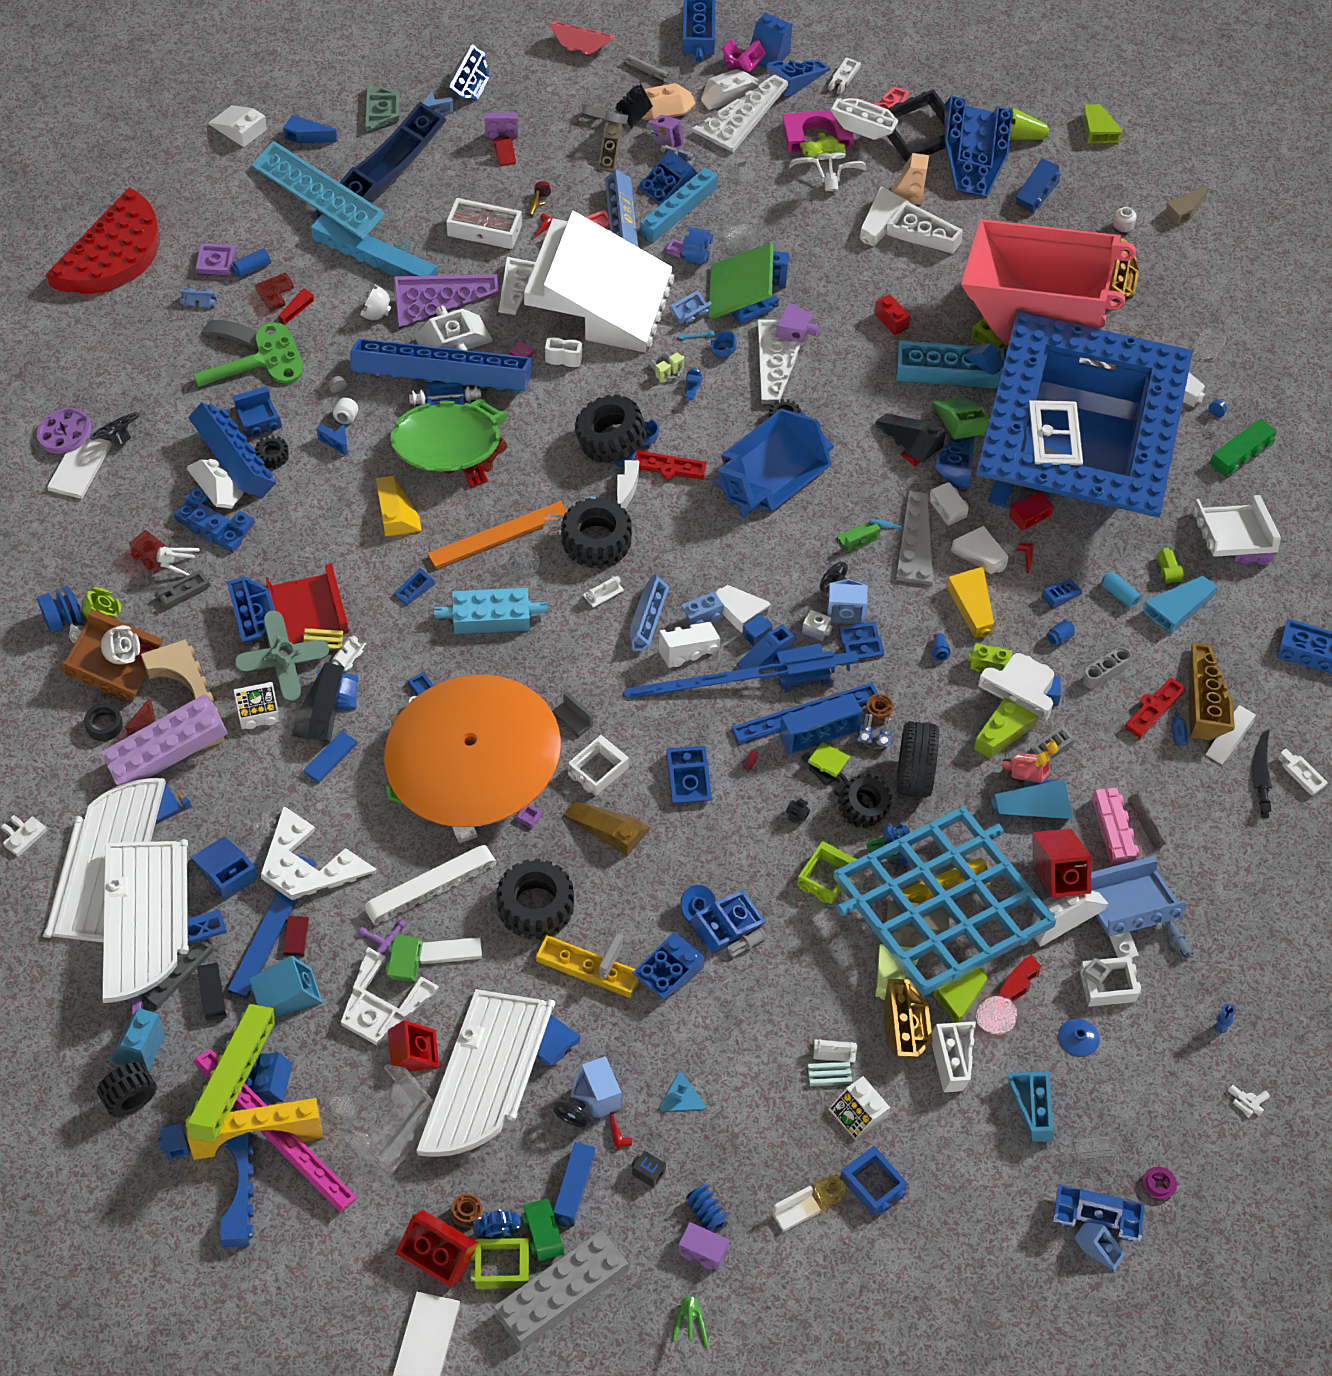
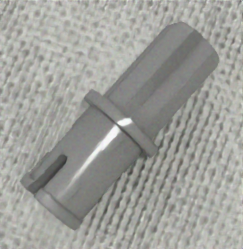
M759 928L747 936L743 935L742 939L727 947L728 953L735 957L747 949L751 950L754 945L767 939L766 934Z

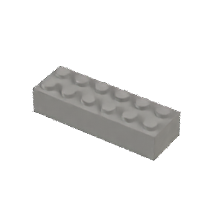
M601 1230L495 1305V1316L522 1350L627 1274L629 1263L604 1231Z

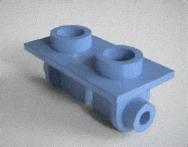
M192 288L180 290L183 296L180 297V304H183V306L196 307V301H199V307L212 308L216 305V300L213 299H217V296L212 290L196 291Z

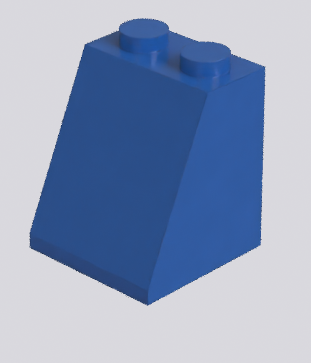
M766 12L757 20L750 45L754 41L760 40L766 52V55L757 63L758 65L767 68V63L777 60L783 61L790 54L793 24Z

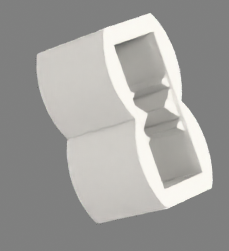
M554 337L547 338L545 362L553 365L564 364L569 367L580 366L582 359L581 342L577 340L564 341Z

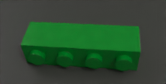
M1260 418L1212 454L1209 464L1224 476H1227L1229 473L1234 474L1240 465H1246L1251 457L1254 455L1258 456L1266 446H1272L1275 442L1277 431Z

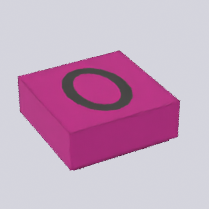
M521 341L510 351L512 356L530 358L534 354V348Z

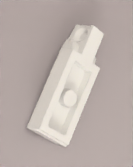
M1287 749L1280 752L1278 759L1283 763L1284 769L1311 796H1314L1327 786V781L1301 756H1293Z

